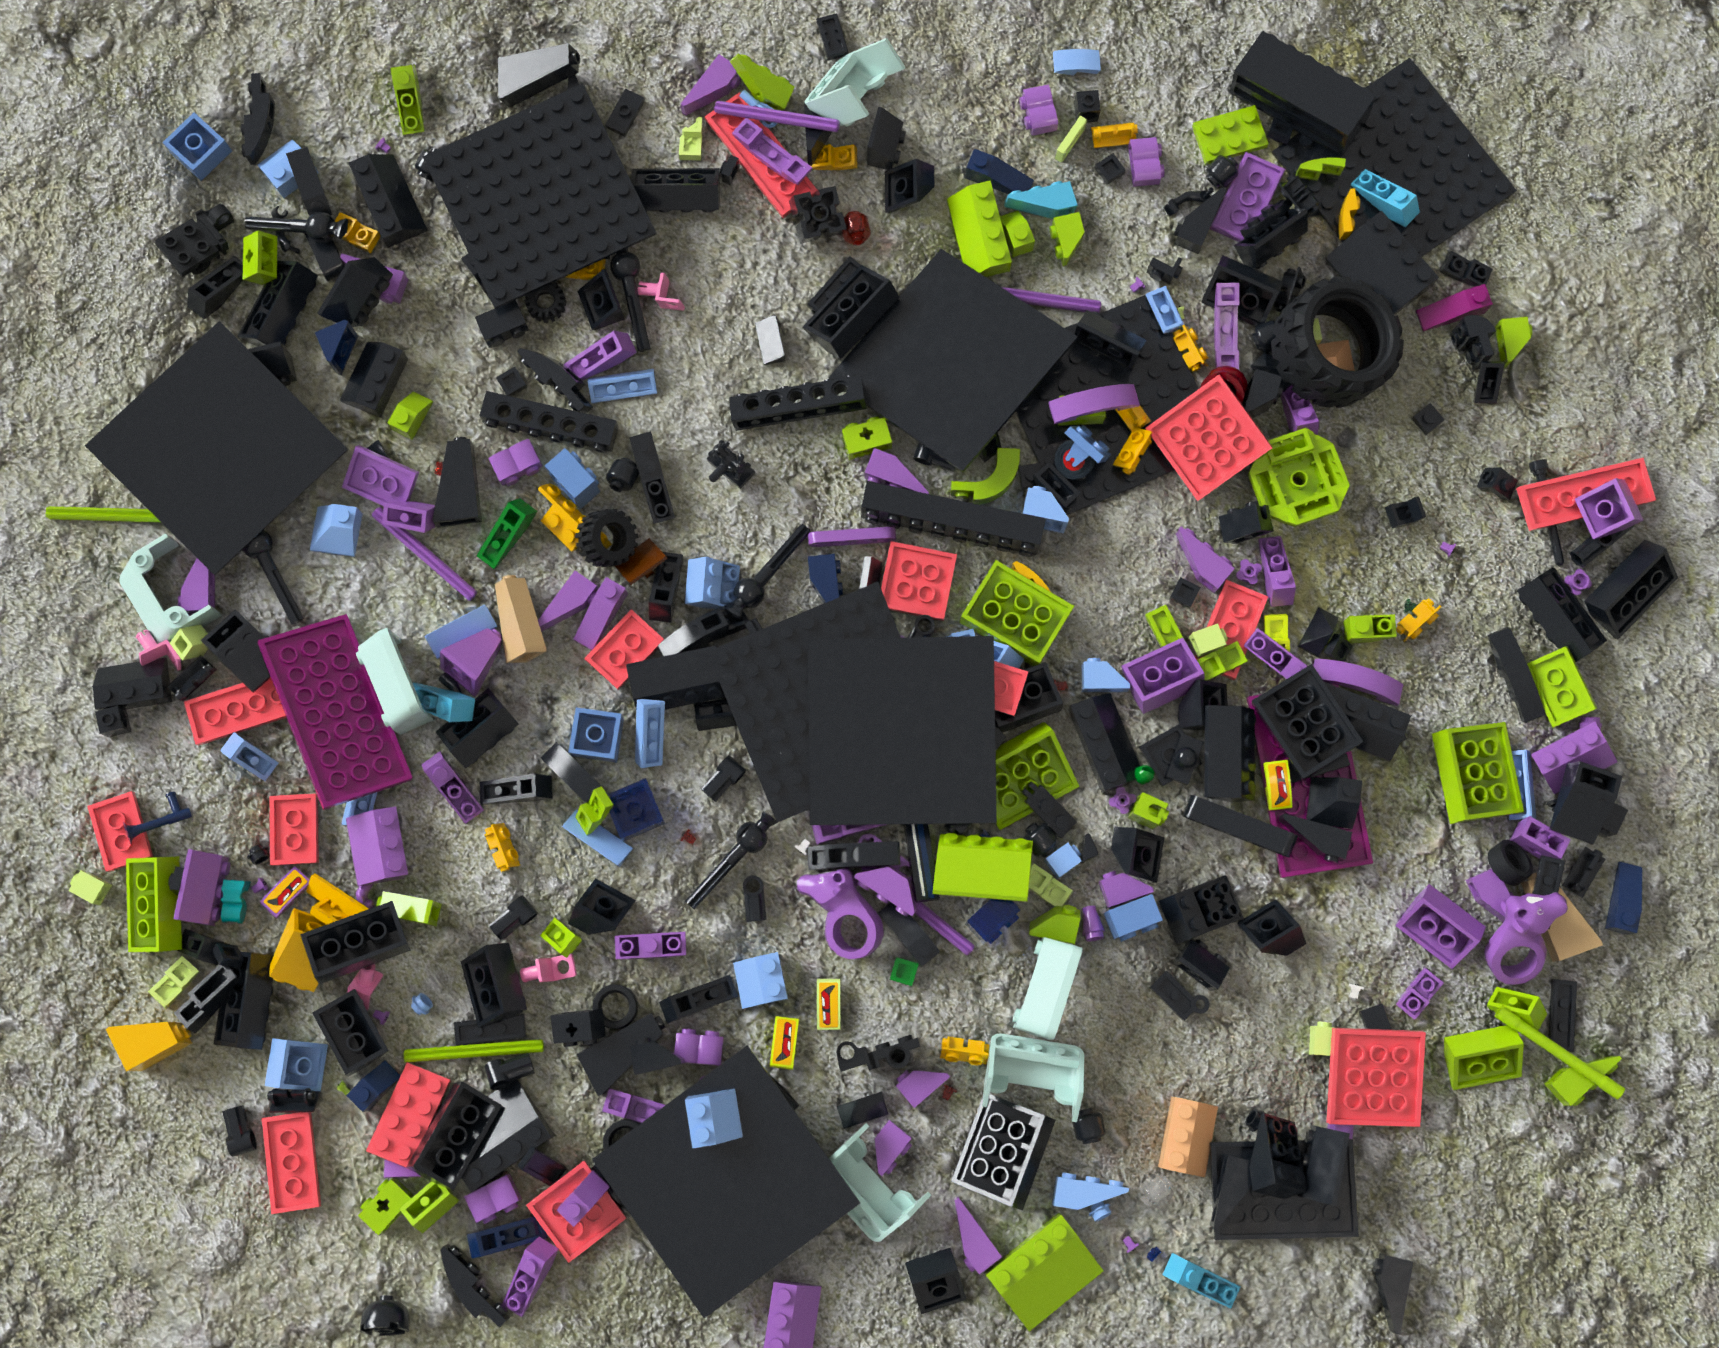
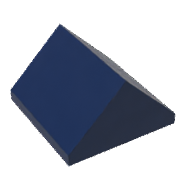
M346 320L315 332L326 360L335 372L341 376L358 339L357 333L349 321Z

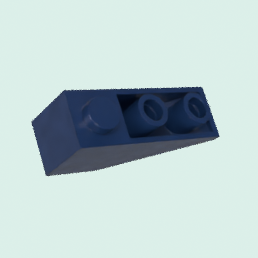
M835 554L808 556L810 584L822 602L827 603L839 598V596H843L842 582L837 581V574H841L840 560H835Z

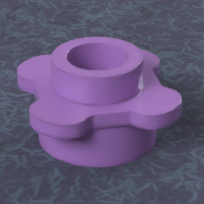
M1243 559L1240 562L1241 568L1236 573V578L1254 585L1258 581L1257 576L1261 572L1262 567L1258 563L1253 564L1249 560Z
M1577 569L1573 575H1567L1564 579L1565 584L1571 587L1572 594L1580 595L1582 590L1589 589L1592 586L1589 576L1582 569Z
M1118 787L1114 797L1109 799V805L1120 810L1122 814H1127L1130 805L1136 802V796L1126 792L1124 787Z

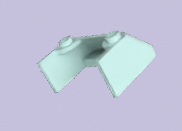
M885 38L841 57L804 102L809 110L825 118L837 119L840 121V126L845 125V127H848L856 120L869 115L860 100L864 94L872 88L874 90L881 88L885 84L884 80L887 76L904 70L905 65L889 40Z
M167 534L162 535L134 552L119 579L128 598L157 644L168 640L170 643L180 628L200 624L204 627L222 616L219 611L210 605H207L191 616L180 606H173L164 610L143 574L153 568L156 559L179 546L178 542Z
M387 627L378 631L359 645V651L356 652L359 663L361 665L364 664L384 711V714L381 716L385 726H391L395 732L401 735L434 719L421 705L397 647V644L402 643L400 638Z
M1043 937L1041 941H1037L1034 954L1038 955L1036 966L1021 1009L1016 1008L1012 1020V1022H1015L1014 1029L1047 1040H1054L1083 948Z
M1002 1033L993 1035L990 1042L982 1107H987L990 1092L995 1094L1005 1092L1008 1083L1054 1090V1097L1059 1103L1072 1106V1122H1077L1084 1093L1083 1050L1074 1045Z
M866 1123L844 1142L829 1159L861 1202L847 1214L872 1241L880 1242L907 1221L931 1194L927 1192L917 1201L909 1192L903 1190L893 1194L863 1160L867 1154V1148L859 1136L869 1127Z

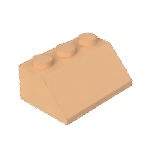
M1171 1096L1158 1167L1201 1177L1206 1176L1210 1142H1212L1218 1110L1217 1106Z

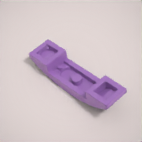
M747 117L732 132V135L757 159L794 184L799 185L812 170V167L797 155L792 156L763 133V129Z
M1216 283L1214 309L1216 368L1232 366L1239 370V283Z
M1134 384L1093 388L1066 395L1048 403L1054 424L1076 420L1077 417L1112 409L1120 411L1140 406Z
M1328 659L1314 660L1313 666L1324 682L1375 695L1378 701L1395 706L1399 705L1403 684L1394 678L1352 663Z
M609 1088L602 1111L642 1123L664 1107L665 1104Z

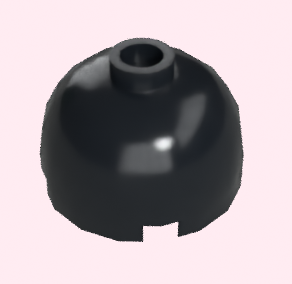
M390 1295L380 1296L379 1301L371 1302L362 1313L360 1321V1332L367 1335H372V1330L380 1333L379 1336L405 1334V1331L409 1332L410 1327L407 1308L401 1302L394 1301V1296Z

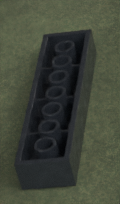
M870 481L866 483L861 505V518L865 519L867 523L878 524V522L886 523L888 527H894L895 529L900 527L909 528V531L913 533L929 532L931 536L936 538L952 537L956 542L965 543L966 541L975 542V545L979 547L995 546L999 551H1018L1020 555L1026 557L1037 555L1046 520L1045 518Z

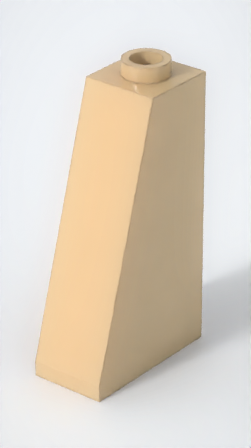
M516 575L502 577V580L495 584L505 660L506 663H527L546 652L545 642L525 578H516Z
M1533 873L1527 878V881L1521 883L1525 894H1532L1536 873ZM1560 887L1558 893L1566 899L1568 910L1564 915L1553 921L1550 929L1541 934L1552 962L1561 961L1603 945L1600 938Z

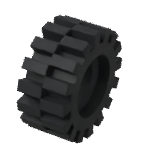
M556 282L525 295L526 300L524 301L528 312L539 322L543 320L544 323H548L549 319L554 322L555 317L560 318L561 312H565L566 298L562 288ZM550 294L553 296L554 302L549 308L539 307L537 300L541 295Z

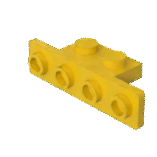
M551 483L541 485L538 490L553 505L540 521L571 552L577 549L576 543L579 542V539L575 538V534L580 531L577 527L578 524L583 523L581 520L586 516L577 509L572 501L567 500L561 494V490L556 485ZM601 531L600 537L603 546L606 549L610 548L612 543L608 540L607 535Z
M316 873L311 875L306 892L319 900V902L312 906L310 914L326 925L369 909Z

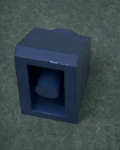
M384 1060L363 1077L346 1096L362 1112H368L398 1082L401 1074Z

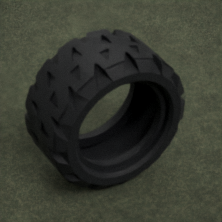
M1335 276L1329 281L1325 278L1311 285L1282 310L1283 313L1277 317L1272 333L1276 335V338L1271 341L1272 356L1278 360L1279 365L1276 368L1283 381L1290 383L1293 386L1291 390L1302 399L1312 400V404L1326 408L1350 406L1384 385L1398 369L1399 361L1403 356L1404 340L1400 339L1402 326L1398 315L1394 316L1392 312L1393 307L1382 293L1378 295L1374 292L1373 286L1361 280H1357L1355 283L1351 282L1350 277ZM1316 315L1334 317L1343 322L1353 332L1360 348V364L1357 371L1341 369L1330 363L1322 355L1317 347L1313 333Z

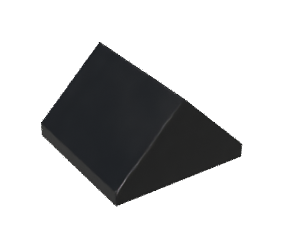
M606 269L601 270L577 291L592 330L625 320Z

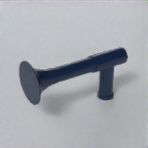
M176 792L167 793L165 796L173 813L139 825H127L123 822L130 844L141 833L191 818L190 809L181 810Z

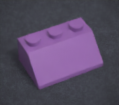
M1183 638L1121 666L1126 680L1130 683L1132 696L1143 714L1186 695L1195 680H1205L1204 671Z
M1595 721L1531 754L1554 794L1560 791L1567 763L1581 761L1605 769L1618 762Z
M396 806L371 810L346 818L357 887L404 879L408 875Z
M188 849L173 919L215 926L221 915L219 904L220 899L223 898L221 890L223 880H225V875L227 876L230 871L229 857Z
M1430 884L1413 900L1395 925L1451 969L1481 941L1486 929L1482 923Z
M774 1279L764 1348H813L822 1286Z

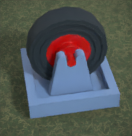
M1070 426L1065 434L1072 440L1065 441L1059 446L1055 453L1056 469L1064 477L1074 480L1081 479L1091 473L1095 461L1102 463L1109 459L1111 454L1108 450L1110 448L1101 440L1096 441L1091 437L1093 433L1086 426Z

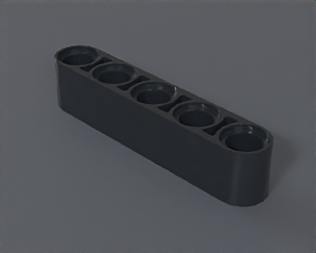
M1190 795L1183 813V817L1289 858L1298 838V835L1194 795Z

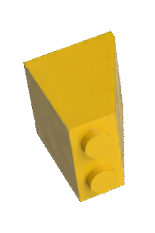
M294 908L270 963V977L280 983L292 984L300 990L314 992L319 983L314 977L300 934L326 924L310 913Z
M159 1022L106 1028L108 1036L126 1071H143L192 1044L190 1030L186 1029L180 1022Z

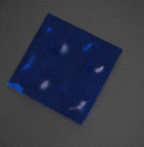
M646 778L607 794L614 804L609 813L623 842L666 824Z
M990 899L966 921L965 925L983 945L987 941L992 944L1002 934L1000 929L1004 925L1009 928L1020 918L1017 915L1020 909L1012 900Z

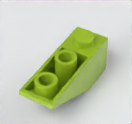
M738 53L731 59V65L756 100L769 105L774 110H785L795 86L791 85L786 78L778 77L771 73L767 67L759 66L752 62V59L746 55Z
M416 65L390 68L403 135L425 132Z
M1609 1056L1585 1063L1601 1074L1609 1075L1618 1068L1617 1063L1622 1058L1620 1056ZM1570 1066L1559 1069L1544 1083L1564 1106L1578 1105L1584 1100L1585 1097L1583 1095L1589 1089L1594 1090L1598 1087Z

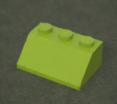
M1504 1025L1444 1037V1057L1452 1089L1457 1090L1522 1077L1524 1043L1517 1030Z

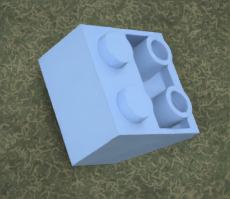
M710 557L689 559L685 604L699 608H720L725 610L723 606L735 600L733 591L737 582H739L740 566Z

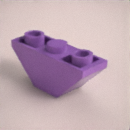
M884 866L859 871L855 874L854 878L858 880L857 884L865 890L872 889L877 893L876 897L887 904L890 901L897 906L896 910L907 917L908 914L913 916L916 913L917 906L911 878L895 867Z
M668 932L615 936L616 959H654L685 956L686 933Z

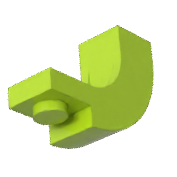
M997 448L996 469L993 474L979 482L952 481L950 496H955L957 499H968L969 496H973V503L978 505L992 502L1001 497L1015 480L1020 461V449Z

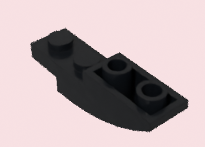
M260 73L251 74V82L248 83L249 93L252 96V102L249 103L250 115H244V123L241 124V132L245 139V144H242V154L251 165H256L268 144L275 116V101L270 93H266V82Z
M522 348L517 351L522 356V363L536 373L534 375L536 380L542 385L554 386L561 395H565L568 398V404L574 411L588 413L593 408L579 391L586 384L568 367L539 352Z
M651 431L629 437L653 524L674 519V511Z
M720 608L676 630L658 645V649L662 656H668L709 647L710 642L746 629L745 624L749 620L744 611L742 612L741 619L732 617L727 611L721 612Z
M898 841L842 843L808 847V870L900 865V843Z
M447 1244L443 1246L440 1251L446 1275L460 1301L475 1318L484 1312L499 1328L503 1326L510 1318L507 1315L508 1310L500 1302L495 1303L489 1298L491 1294L482 1285L478 1287L476 1285L482 1278L479 1274L480 1269L471 1261L467 1263L461 1257L463 1253L455 1245L450 1246Z

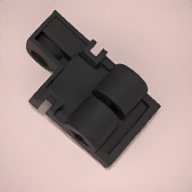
M220 203L208 211L200 209L195 212L197 222L192 218L155 240L156 246L182 277L190 272L194 275L204 272L210 266V260L215 257L217 259L220 258V251L223 255L227 254L226 250L229 249L228 242L219 231L233 223L234 219L225 205Z
M912 1035L898 1038V1044L890 1046L889 1042L876 1045V1051L867 1053L866 1047L857 1048L852 1042H842L836 1051L840 1072L867 1064L869 1070L880 1067L878 1060L886 1058L890 1066L903 1068L910 1061L909 1050L920 1047L918 1038L913 1039ZM850 1045L853 1047L854 1055L851 1059H844L840 1055V1050L843 1046ZM896 1049H898L899 1053H904L901 1063H897L896 1060L891 1058Z

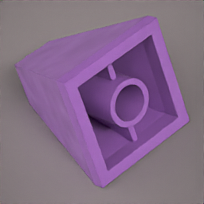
M487 628L443 648L440 651V669L448 673L459 685L475 697L479 693L501 648L502 635L495 629L491 631Z

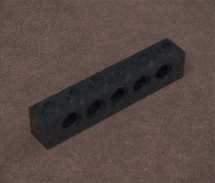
M848 375L840 379H826L816 383L806 382L798 386H783L775 390H760L757 393H741L729 397L731 421L736 431L867 409L865 386L861 375ZM841 392H846L844 395H838ZM780 403L778 406L772 407L774 404Z
M489 391L485 393L479 415L484 425L491 428L501 426L513 433H519V431L527 432L529 436L534 438L545 436L556 443L566 441L571 442L572 446L584 448V446L593 447L594 451L600 453L613 451L619 428L616 420ZM504 410L511 411L508 417H500ZM524 416H533L531 421L522 422ZM547 420L554 421L551 427L543 426ZM568 425L576 426L572 432H566L565 428ZM590 430L598 431L594 437L586 436Z

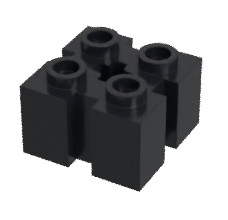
M836 186L820 189L814 194V197L811 196V192L794 195L789 200L793 218L799 217L800 222L796 226L800 244L817 240L822 235L821 233H824L825 238L840 235L847 230L843 213H837L836 207L840 204ZM815 211H817V214H821L822 217L820 219L815 217Z

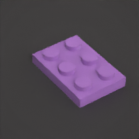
M358 445L355 446L342 488L384 506V502L410 501L419 472Z

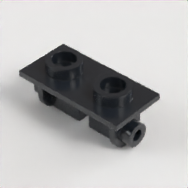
M1300 267L1297 268V272L1290 268L1284 272L1281 289H1287V292H1279L1274 304L1276 311L1282 312L1289 303L1299 296L1300 290L1304 288L1306 277L1303 275Z
M200 655L167 688L174 693L178 700L184 701L205 680L212 676L217 669Z
M1585 846L1562 886L1583 898L1605 861V858L1602 857L1603 853L1596 849L1592 851Z
M310 1088L292 1090L291 1092L288 1090L272 1089V1091L267 1093V1099L272 1102L269 1112H314L321 1092L311 1090Z

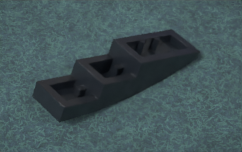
M1510 627L1487 635L1500 677L1505 679L1510 698L1516 703L1521 721L1527 723L1546 715L1530 669Z

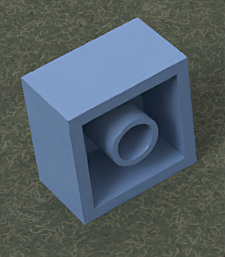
M196 113L189 116L162 142L169 152L200 181L232 152L226 141Z
M564 448L544 466L552 480L581 509L600 493L597 486L599 482L589 467L584 469L585 467L581 463L582 460L574 451L569 453Z
M576 707L568 753L572 757L617 763L624 723L623 715Z
M1152 894L1103 913L1113 940L1119 938L1121 942L1137 936L1135 931L1140 929L1143 934L1158 928L1157 923L1163 921Z

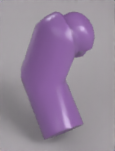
M373 884L359 886L356 891L357 901L369 909L374 907L373 900H368V893Z

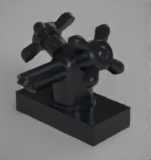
M720 440L713 450L708 453L707 461L716 468L709 476V480L716 482L724 475L741 489L755 474V471L751 468L750 463L743 461V454L737 456L727 448L730 445L728 441Z

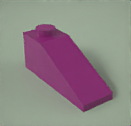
M1483 284L1463 290L1416 310V314L1422 330L1427 331L1461 321L1464 316L1485 314L1493 303L1486 285Z

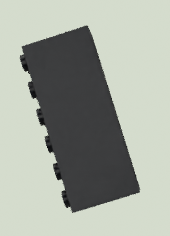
M1264 31L1261 32L1234 70L1230 93L1252 106L1255 105L1260 111L1280 120L1295 131L1341 157L1369 118L1376 98V94L1369 88L1361 87L1354 83L1351 78L1338 74L1330 66H1324L1312 56L1301 53L1294 46L1285 44L1278 40L1275 35Z

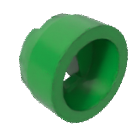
M1149 765L1139 766L1134 771L1135 778L1141 785L1149 783L1154 778L1155 772Z

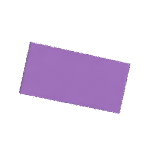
M1245 152L1237 169L1239 174L1231 182L1210 227L1211 230L1238 242L1244 239L1240 230L1247 226L1246 222L1255 216H1259L1261 210L1270 204L1286 170L1248 152Z

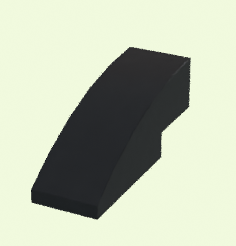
M557 742L541 757L585 803L589 802L593 790L601 787Z
M218 965L188 993L190 998L174 1014L186 1029L196 1034L225 1001L233 989L238 976L230 967Z

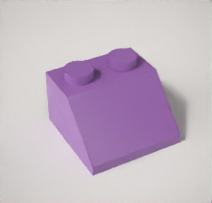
M1615 478L1575 498L1593 540L1623 531L1643 521L1628 485L1623 479Z

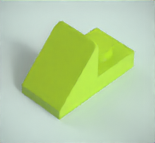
M555 917L540 935L565 958L572 954L582 941L577 934Z

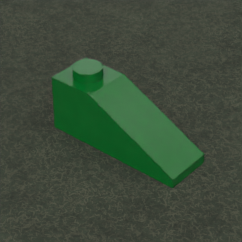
M521 498L508 502L478 552L477 557L491 568L496 569L527 530L538 511Z

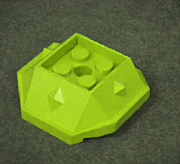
M1308 428L1268 440L1273 448L1253 462L1248 477L1259 505H1269L1271 519L1297 527L1337 513L1350 484L1334 444L1314 434ZM1293 477H1299L1303 484H1295Z

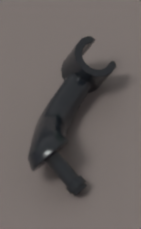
M1211 187L1208 191L1185 192L1179 197L1171 199L1163 208L1168 216H1172L1180 210L1178 205L1184 202H1205L1211 197L1210 194L1214 192V189Z
M279 206L272 210L271 215L273 218L283 219L288 215L287 209L280 215L278 213ZM275 231L277 241L284 253L287 250H291L296 254L300 253L299 248L290 246V240L286 238L285 232Z

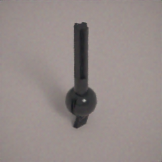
M315 212L307 220L246 217L244 220L246 222V229L307 233L313 241L318 243L329 242L334 236L341 239L348 229V220L346 218L335 222L325 212Z
M628 248L613 256L610 262V270L616 279L622 281L637 351L644 352L651 348L635 282V277H637L640 271V261L634 253L628 252Z
M804 524L800 525L754 578L747 577L737 582L733 591L735 600L723 606L732 617L741 619L745 607L751 609L761 604L765 596L763 587L811 532L810 529Z
M263 530L242 551L250 558H257L291 624L294 625L301 622L304 617L269 553L273 548L272 537L267 531Z
M763 811L761 818L756 823L749 821L742 824L736 832V841L738 843L685 902L695 910L747 852L757 853L761 851L767 844L768 836L766 831L769 827L777 824L776 820L769 813Z

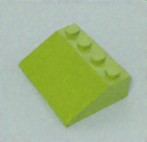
M995 560L961 615L959 623L969 629H974V632L981 636H994V641L1010 646L1024 658L1026 663L1034 667L1042 662L1074 605Z
M1045 722L1005 742L996 750L997 823L995 824L999 830L1034 812L1024 802L1027 798L1021 792L1025 788L1031 794L1033 793L1028 787L1030 782L1034 783L1037 787L1042 785L1055 799L1080 787L1053 729Z
M1505 722L1449 728L1432 734L1450 824L1524 812Z
M955 833L940 834L933 894L1027 902L1033 841L1023 838L1004 839L998 836L990 838L978 835L964 836Z
M1058 1213L984 1273L1028 1331H1031L1100 1275L1103 1269L1064 1217Z

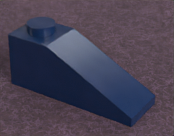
M977 149L973 150L966 167L965 179L976 183L991 180L993 189L1006 194L1016 190H1021V192L1028 191L1034 182L1032 178L999 158Z
M1619 861L1605 929L1626 935L1636 934L1642 912V867Z
M533 1216L466 1234L471 1258H478L532 1243L538 1237L546 1239L547 1233Z

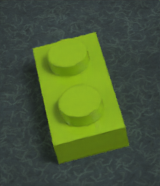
M1166 604L1145 614V618L1160 647L1183 638Z

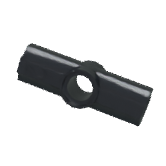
M1634 525L1623 531L1602 537L1605 543H1602L1599 538L1593 540L1592 536H1590L1569 553L1571 560L1576 565L1582 568L1630 531Z

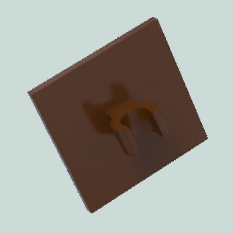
M648 538L637 548L633 549L635 553L629 557L630 560L616 565L615 568L632 585L644 575L646 578H649L654 574L652 570L668 558Z

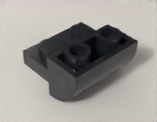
M1464 316L1452 330L1451 341L1457 347L1458 352L1467 350V362L1471 364L1473 370L1480 369L1481 361H1488L1494 355L1489 339L1496 330L1493 324L1482 316Z

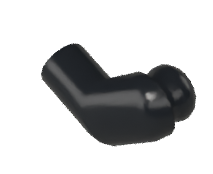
M448 673L441 674L439 681L448 690L462 693L456 680Z

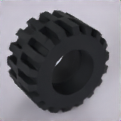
M605 509L589 513L588 516L584 517L581 520L583 523L578 524L577 527L580 530L579 533L575 534V538L579 539L576 546L581 548L579 552L581 557L586 556L585 561L588 563L593 562L592 565L596 567L616 566L630 560L629 557L635 553L633 548L638 546L635 539L639 538L638 533L635 534L634 531L637 527L635 524H631L632 519L630 516L625 517L626 513L623 511L617 512V509ZM604 526L613 535V545L610 550H607L601 542L600 536Z

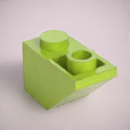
M1079 212L1054 217L1052 226L1049 227L1051 238L1055 239L1057 244L1055 246L1057 260L1061 259L1062 266L1068 264L1083 240L1085 231Z
M1395 614L1349 616L1343 621L1344 638L1349 643H1369L1397 637Z

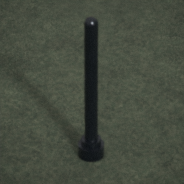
M1547 459L1530 462V473H1533V476L1537 478V482L1545 481V474H1547V469H1549ZM1557 525L1547 527L1555 564L1562 566L1564 564V557Z

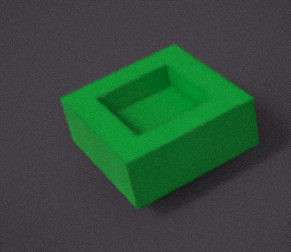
M896 957L890 980L912 986L918 963Z

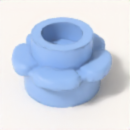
M420 993L412 997L411 1007L417 1014L426 1015L433 1007V1003L428 996Z
M1102 1201L1090 1207L1092 1211L1089 1213V1216H1092L1095 1222L1108 1217L1112 1213L1109 1209L1110 1204H1104Z

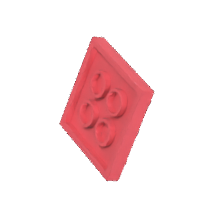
M891 541L881 586L889 610L916 616L929 615L933 619L944 621L957 554Z
M585 1160L526 1204L568 1263L627 1219V1216L608 1191L602 1195L574 1227L557 1211L560 1204L592 1171Z

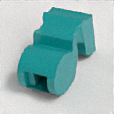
M223 880L221 888L223 892L221 920L223 923L237 922L242 924L244 922L247 903L242 895L245 891L249 890L251 881Z

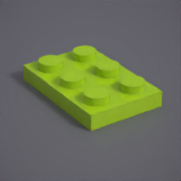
M1255 105L1196 121L1192 124L1205 165L1210 164L1219 155L1226 158L1229 155L1236 157L1245 154V152L1250 153L1265 149L1269 145Z
M1568 646L1527 663L1552 727L1597 709Z

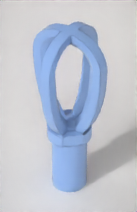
M745 89L739 95L749 106L773 109L769 105L756 100ZM759 120L767 128H773L778 124L774 122H768L769 124H767L765 121Z

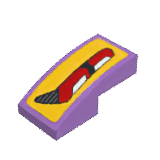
M293 867L264 896L260 904L277 919L307 889L309 879L298 868Z

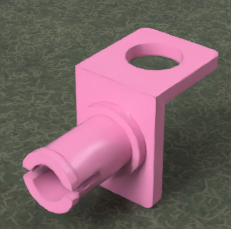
M665 273L660 274L658 283L639 282L638 285L641 287H638V295L654 296L660 308L685 310V306L679 299L666 298L670 281Z
M147 629L143 630L145 636L142 632L136 635V639L144 648V651L139 653L142 666L167 655L178 671L181 670V659L168 640L157 644Z
M570 954L567 958L563 955L553 958H539L535 960V966L521 968L520 977L524 983L539 979V982H553L577 975L573 954ZM562 960L567 961L569 964V970L565 974H562L558 969V965Z
M375 964L360 969L348 986L347 991L348 993L355 989L363 1000L367 1011L369 1010L370 997L383 978V974L375 970Z

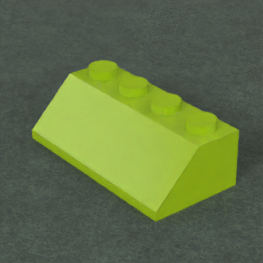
M991 180L969 185L947 198L962 262L985 277L1010 272L1012 261Z
M180 856L126 859L128 952L182 950L181 920L173 919L178 895H175L168 885L171 873H174L175 866L180 867Z

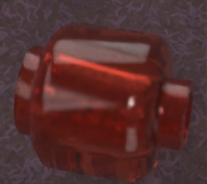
M851 211L845 215L844 220L847 230L842 232L844 240L856 246L863 244L871 235L867 216L859 211Z

